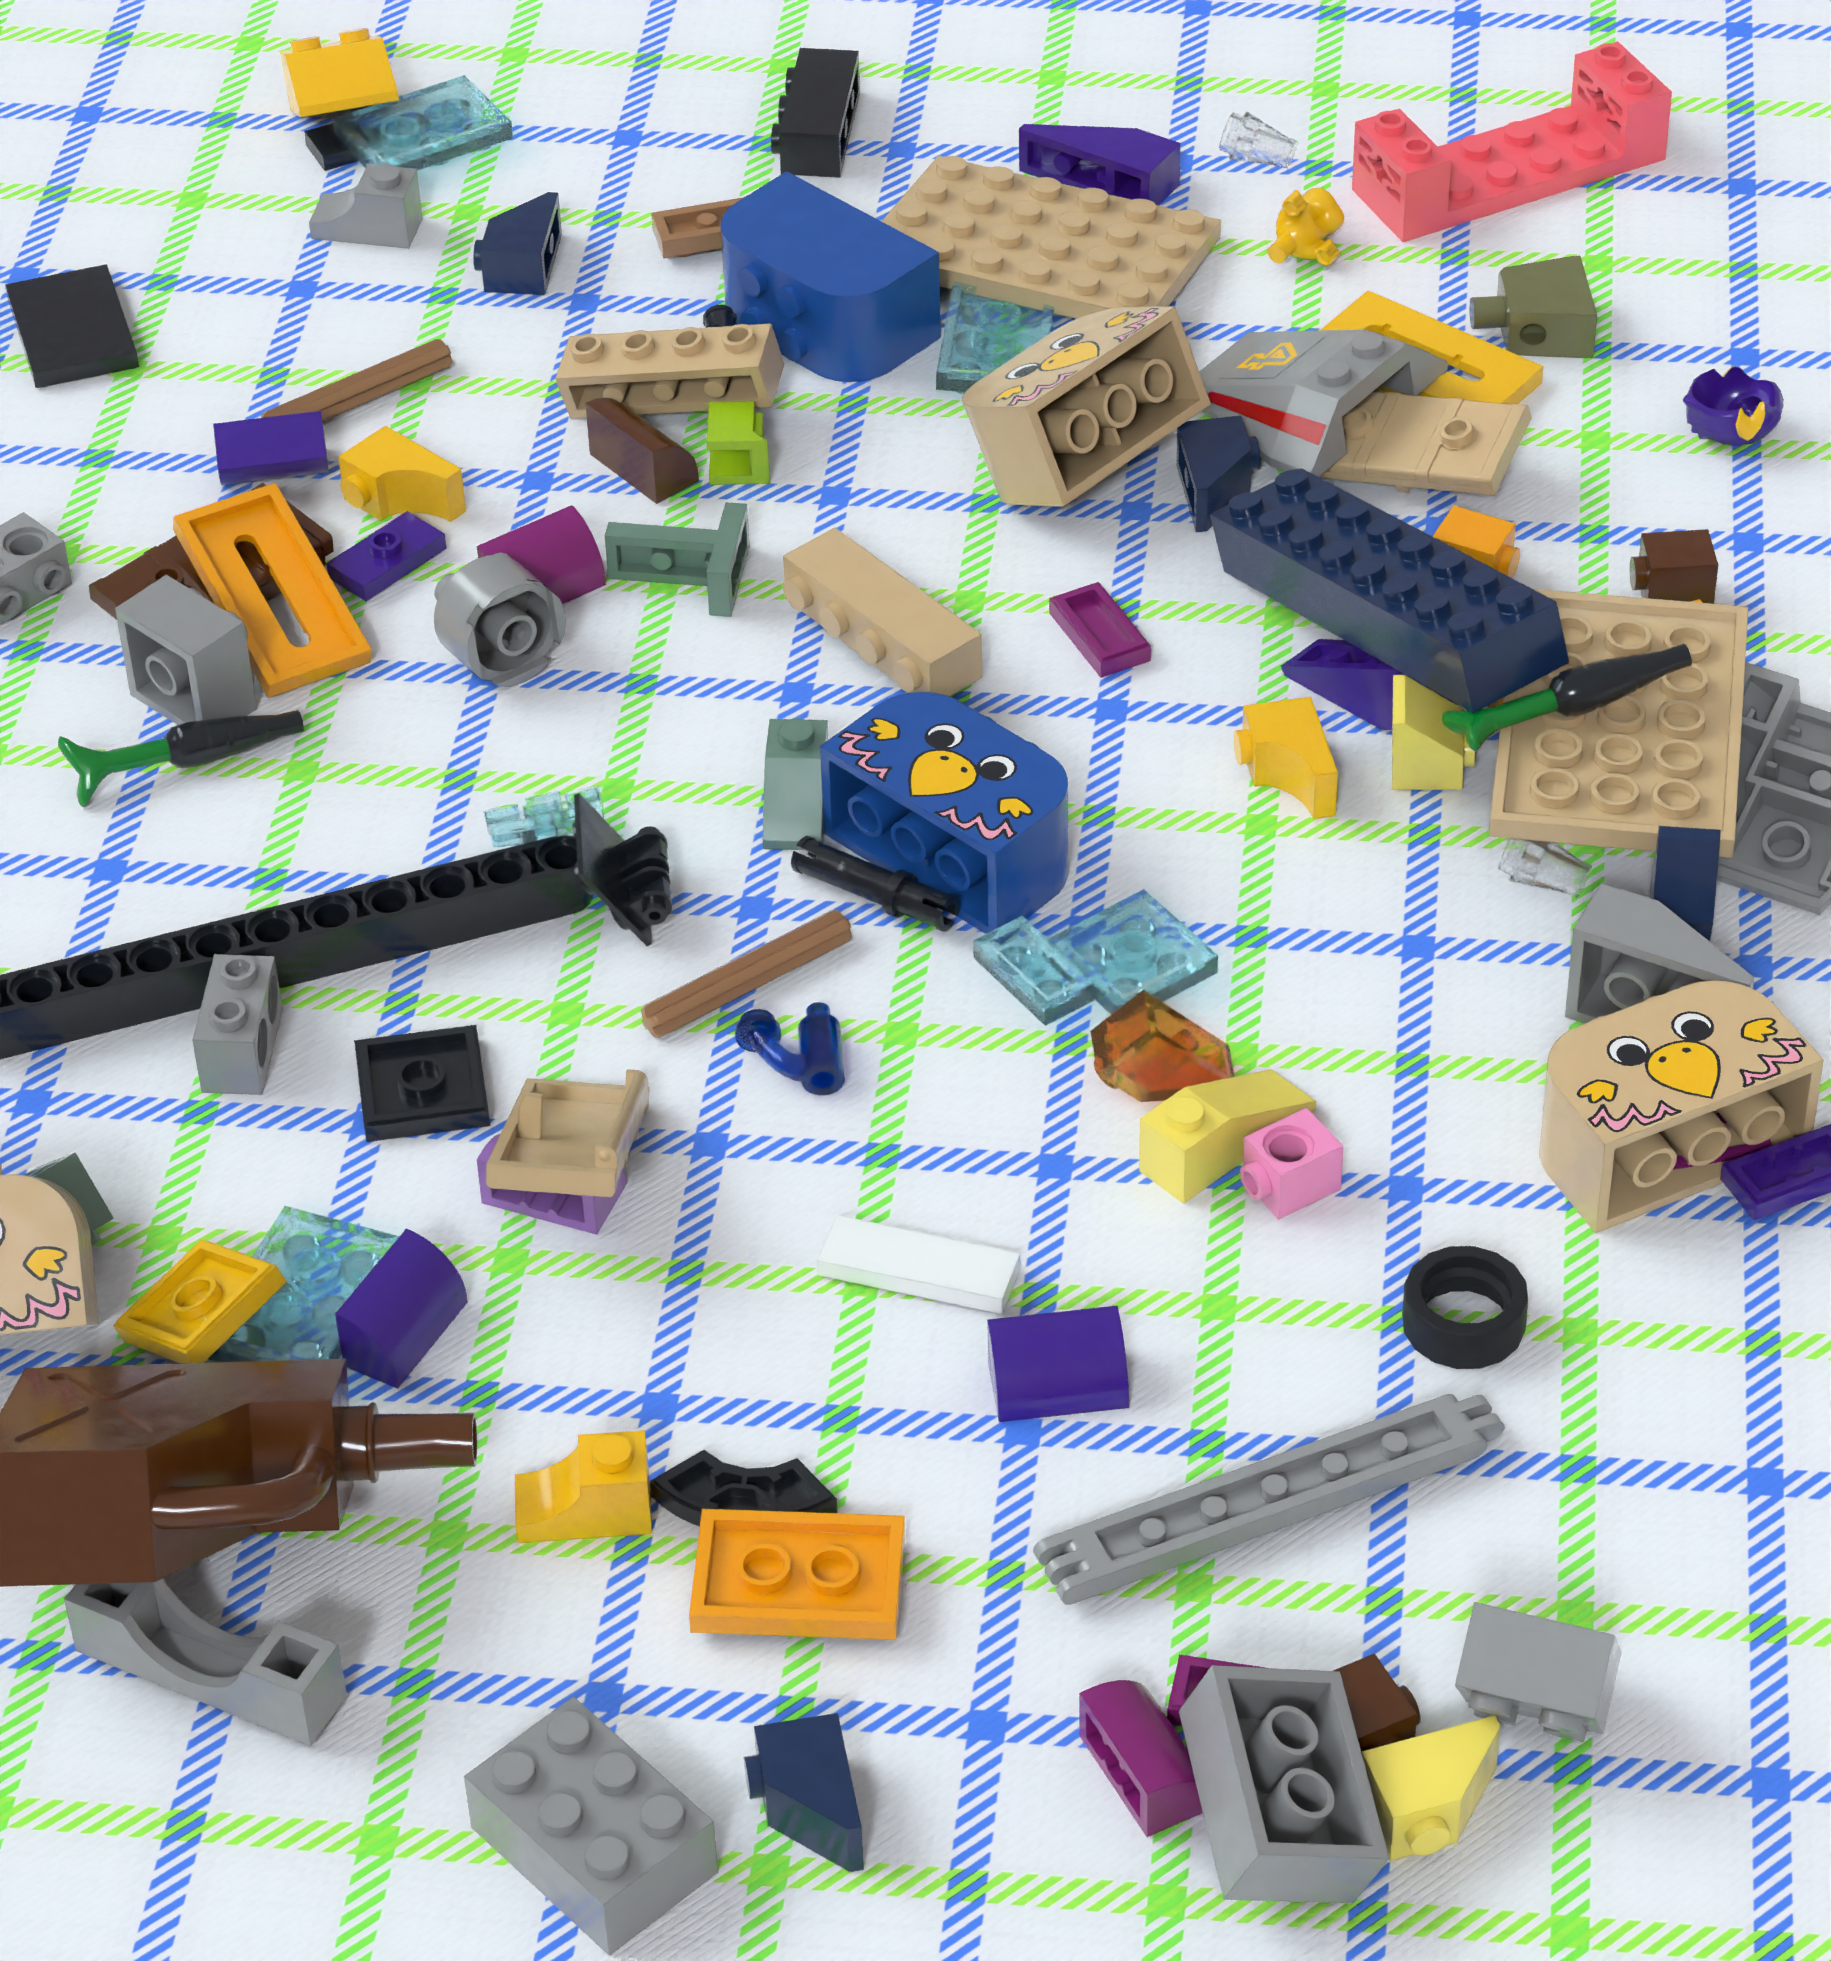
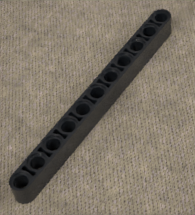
M568 835L553 836L0 975V1060L200 1009L214 954L275 956L279 988H284L575 914L584 910L593 898V895L588 894L581 887L575 875L574 864L577 862L576 839L574 836Z

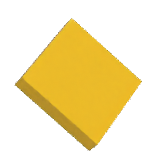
M202 1239L117 1319L113 1326L126 1343L178 1363H204L287 1281L277 1265Z

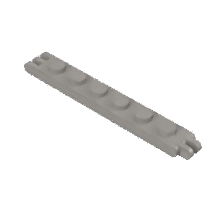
M1446 1394L1046 1537L1034 1546L1033 1553L1039 1563L1045 1566V1573L1053 1585H1057L1056 1592L1062 1602L1066 1605L1075 1604L1475 1459L1485 1452L1487 1442L1497 1439L1503 1433L1505 1426L1497 1414L1491 1413L1492 1407L1483 1395H1475L1458 1401L1453 1394Z

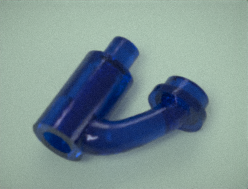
M816 1002L807 1007L806 1017L798 1025L799 1054L792 1053L779 1044L781 1040V1027L774 1015L769 1011L754 1009L747 1011L741 1016L735 1028V1039L742 1049L757 1053L770 1067L786 1078L802 1082L804 1089L811 1094L830 1095L842 1088L845 1076L841 1025L838 1019L830 1014V1008L827 1004Z

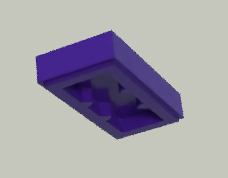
M406 511L327 562L328 575L332 581L367 601L445 550V533Z
M1831 1124L1722 1164L1720 1180L1753 1221L1831 1192Z

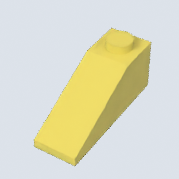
M1272 1069L1184 1087L1140 1118L1139 1171L1184 1204L1243 1162L1245 1136L1304 1108H1308L1311 1112L1315 1111L1316 1100Z

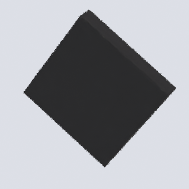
M476 1025L354 1040L366 1142L490 1126Z

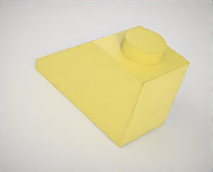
M1393 675L1392 790H1462L1463 767L1475 766V751L1468 746L1466 735L1457 734L1443 725L1442 715L1446 711H1463V708L1406 675Z
M1495 1715L1362 1751L1390 1861L1414 1854L1419 1856L1430 1855L1447 1845L1458 1842L1497 1769L1501 1726Z

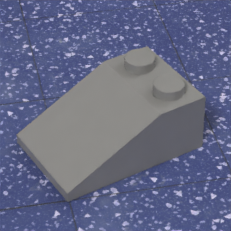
M1601 883L1573 928L1565 1017L1582 1023H1588L1599 1016H1606L1636 1005L1652 996L1662 995L1701 981H1728L1753 989L1754 977L1660 901Z

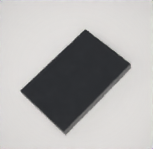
M107 264L5 284L9 305L35 388L139 367L137 351Z

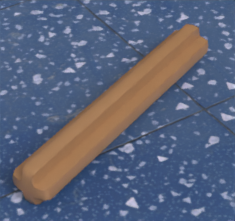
M434 339L267 410L261 415V418L321 411L322 421L324 422L449 368L452 364L451 351L448 345H445L441 339Z
M831 910L645 1004L641 1009L644 1027L649 1030L653 1037L661 1038L842 946L852 938L849 920L844 918L839 910Z

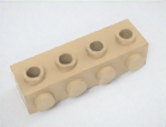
M738 324L706 328L687 327L684 329L658 331L638 330L610 334L589 333L569 336L555 379L570 419L587 418L585 403L597 398H613L618 400L637 415L708 411L709 402L754 401L755 408H766L773 405L784 368V361L772 324Z
M836 527L783 555V592L789 604L820 624L830 636L840 639L856 651L866 663L876 666L895 680L904 691L911 693L930 692L950 697L982 678V634Z

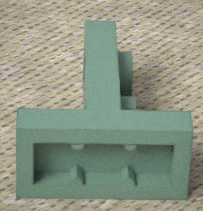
M725 502L718 530L608 522L605 532L608 579L707 586L709 615L731 617L750 548L747 504Z

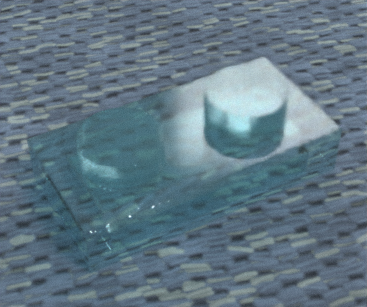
M1023 916L973 940L974 959L1045 1026L1094 1001V982Z

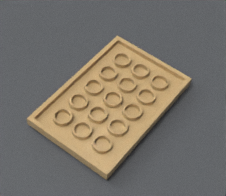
M937 156L882 220L883 223L939 252L940 287L1075 319L1094 312L1117 307H1168L1218 242L1221 235V220L1204 216L1196 210H1176L1162 207L1147 199L1132 200L1110 195L1099 188L1083 189L1061 184L1058 180L1050 177L1035 178L1013 173L1011 169L1006 167H986L966 162L965 159L958 156Z
M1534 589L1557 602L1569 663L1503 697V703L1548 689L1553 678L1564 670L1605 659L1662 651L1683 643L1689 649L1692 665L1668 673L1637 689L1635 692L1589 713L1574 717L1572 715L1564 716L1554 711L1500 729L1489 837L1634 849L1638 851H1656L1659 826L1721 830L1719 857L1733 858L1748 607Z

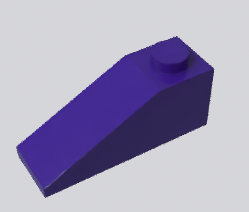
M1023 124L1019 128V171L1038 178H1054L1061 184L1083 189L1099 188L1110 195L1127 199H1147L1159 206L1180 185L1181 143L1138 128Z
M1318 639L1281 665L1285 677L1381 730H1392L1393 675H1405L1345 640Z

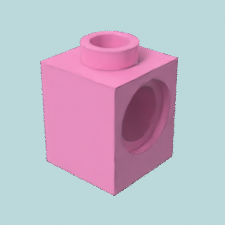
M1304 1108L1244 1137L1243 1166L1240 1169L1242 1184L1252 1199L1256 1201L1261 1200L1279 1220L1341 1190L1343 1145L1308 1108Z

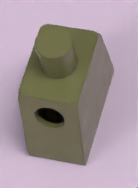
M1580 255L1504 267L1498 276L1497 296L1470 298L1469 315L1471 328H1501L1507 351L1521 356L1594 357L1597 312Z

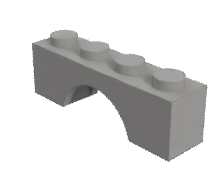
M164 1578L157 1582L75 1584L64 1598L77 1652L308 1746H312L347 1697L339 1645L337 1643L279 1620L269 1634L261 1637H244L226 1632L208 1623L191 1611L173 1593Z

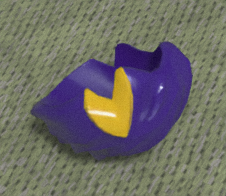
M1731 366L1723 376L1714 368L1700 374L1693 380L1687 395L1683 398V402L1686 404L1687 423L1691 425L1692 433H1697L1700 439H1710L1733 446L1753 444L1764 438L1780 421L1784 406L1781 390L1775 382L1755 380L1737 366Z

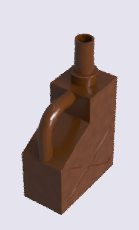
M346 1359L25 1368L0 1412V1587L157 1582L256 1533L339 1530L354 1487L353 1481L370 1480L371 1483H376L379 1479L380 1471L475 1467L477 1462L475 1413L379 1414L377 1405L374 1402H371L368 1406H349Z

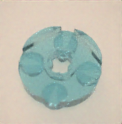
M599 786L565 793L566 801H561L559 791L525 798L526 805L522 806V811H519L518 804H509L483 811L492 846L520 845L535 842L539 837L556 834L558 837L573 833L572 824L575 822L574 795L580 793L604 818V807Z

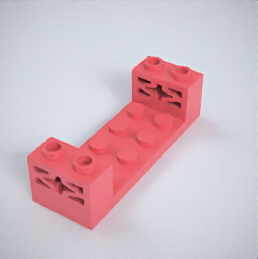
M1617 41L1602 44L1595 49L1575 54L1570 106L1556 108L1548 113L1522 121H1514L1506 126L1477 135H1469L1448 144L1437 146L1400 108L1392 111H1383L1376 116L1355 122L1352 190L1402 242L1419 238L1665 160L1672 91Z

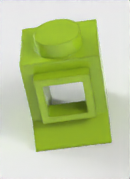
M754 401L709 402L706 441L707 451H710L709 485L770 484L768 441L764 439L763 412L755 413Z

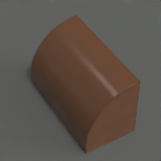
M597 398L585 403L590 455L654 503L658 504L699 482L698 467L694 457L624 404L613 398Z

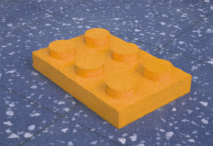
M702 1509L689 1611L690 1633L896 1640L905 1542V1516Z

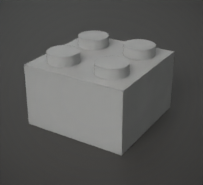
M168 575L163 576L115 608L131 696L177 725L191 721L248 716L257 709L253 685L255 677L250 666L247 646L248 632L244 622L235 613L225 611L204 598L194 588H188Z
M1474 1602L1455 1687L1465 1701L1469 1702L1468 1707L1475 1710V1716L1487 1718L1495 1715L1499 1723L1515 1725L1517 1714L1539 1719L1538 1724L1544 1726L1543 1732L1569 1740L1584 1742L1587 1731L1599 1734L1604 1733L1622 1652L1613 1634Z

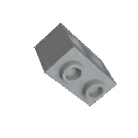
M25 512L0 525V625L72 584L64 540Z
M214 954L192 1040L202 1093L263 1094L283 1010L275 956Z

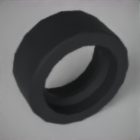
M1449 1246L1428 1253L1412 1266L1404 1283L1402 1317L1404 1334L1416 1351L1434 1363L1451 1368L1481 1369L1502 1362L1519 1347L1526 1330L1528 1293L1526 1280L1515 1264L1497 1252L1476 1246ZM1469 1291L1488 1297L1497 1303L1503 1311L1495 1318L1480 1323H1458L1444 1319L1432 1311L1427 1303L1435 1297L1449 1292Z

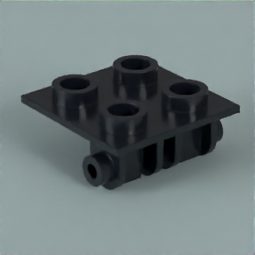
M577 793L574 795L575 822L572 824V831L577 846V862L574 864L577 880L588 894H596L609 907L614 920L622 929H630L646 946L652 944L651 925L664 922L672 911L669 863L667 861V838L657 828L648 826L640 829L638 834L624 840L583 796Z

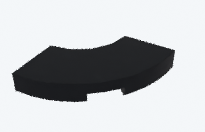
M702 1450L649 1481L651 1497L675 1516L699 1527L702 1509L838 1513L837 1498L798 1458L775 1467L747 1469L723 1463L706 1450Z

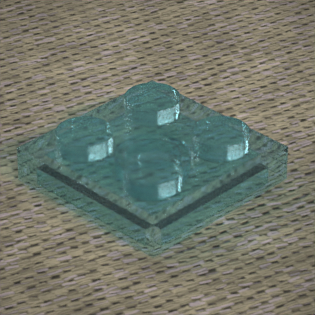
M1144 889L1048 939V957L1121 1024L1218 973V955Z

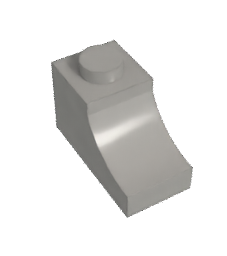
M368 164L356 187L339 193H323L309 221L311 239L409 249L423 220L417 169L397 167L393 164Z

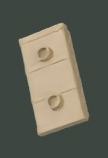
M1372 392L1342 417L1347 454L1320 475L1319 478L1395 485L1398 492L1409 493L1411 487L1495 496L1532 419L1529 406L1525 404L1510 405L1468 401L1461 398L1447 399L1404 395L1397 392Z
M627 1069L625 1085L527 1078L487 1161L486 1185L492 1189L612 1197L616 1191L621 1171L627 1163L632 1143L637 1138L642 1118L649 1107L650 1087H648V1078L645 1073L640 1070Z

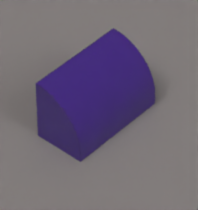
M321 411L213 424L217 467L221 485L329 472Z
M406 1228L335 1313L342 1359H346L347 1368L398 1389L468 1303L465 1285L460 1274L447 1256L434 1244Z
M1118 1306L987 1320L988 1365L999 1422L1129 1408L1127 1362Z

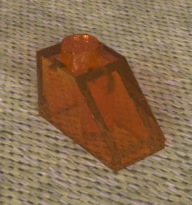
M1145 990L1140 991L1090 1031L1095 1057L1094 1068L1097 1075L1107 1086L1113 1089L1119 1088L1140 1102L1167 1100L1184 1087L1235 1077L1228 1044Z

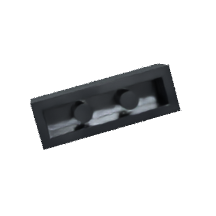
M800 48L795 67L787 68L786 95H781L779 99V124L774 123L772 127L771 151L772 154H780L781 174L788 171L793 175L840 178L860 96L859 51Z

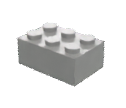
M1212 1665L1179 1710V1715L1223 1899L1354 1903L1387 1863L1389 1855L1340 1672Z
M574 1696L464 1776L471 1828L609 1956L718 1873L714 1821Z

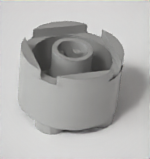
M496 553L475 559L464 565L456 573L445 575L436 585L434 592L437 600L434 611L436 635L440 643L452 655L481 679L504 687L524 683L538 675L551 661L546 655L556 641L558 644L562 642L566 629V614L561 600L539 579L506 553Z

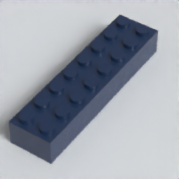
M1302 468L1285 471L1275 478V482L1255 492L1239 494L1229 501V505L1210 514L1225 573L1472 713L1569 663L1560 615L1555 600Z

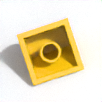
M368 28L340 32L339 42L321 45L320 36L290 41L292 50L280 52L290 110L299 117H306L398 101V91L383 38L378 35L370 36Z

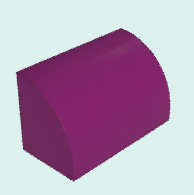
M573 505L477 546L478 558L496 553H506L546 585L561 600L562 604L606 585L603 562L596 541L585 520Z
M1117 1680L1099 1684L1079 1693V1736L1146 1837L1203 1813L1187 1745L1144 1685L1130 1680Z

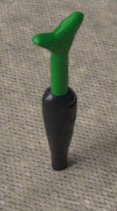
M1683 643L1662 651L1605 659L1588 663L1584 666H1576L1564 670L1558 676H1555L1548 689L1494 707L1482 708L1475 713L1468 710L1446 711L1442 715V723L1453 732L1466 735L1468 746L1473 751H1477L1485 740L1497 730L1554 711L1564 716L1572 715L1576 717L1594 711L1597 708H1602L1668 673L1691 666V655L1688 647Z
M296 710L277 715L236 716L186 722L171 727L164 736V739L110 751H98L79 746L62 736L58 739V747L66 760L79 774L76 794L80 806L86 807L98 785L111 773L167 761L178 768L198 767L247 751L279 737L302 733L304 725L300 712Z

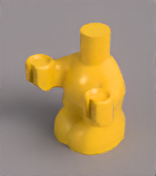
M1311 188L1303 195L1298 190H1294L1283 201L1282 209L1278 214L1276 221L1277 240L1267 250L1269 258L1275 263H1283L1292 255L1305 260H1317L1325 266L1332 264L1341 253L1331 238L1325 241L1323 239L1336 232L1344 223L1343 211L1336 203L1334 197L1323 188Z

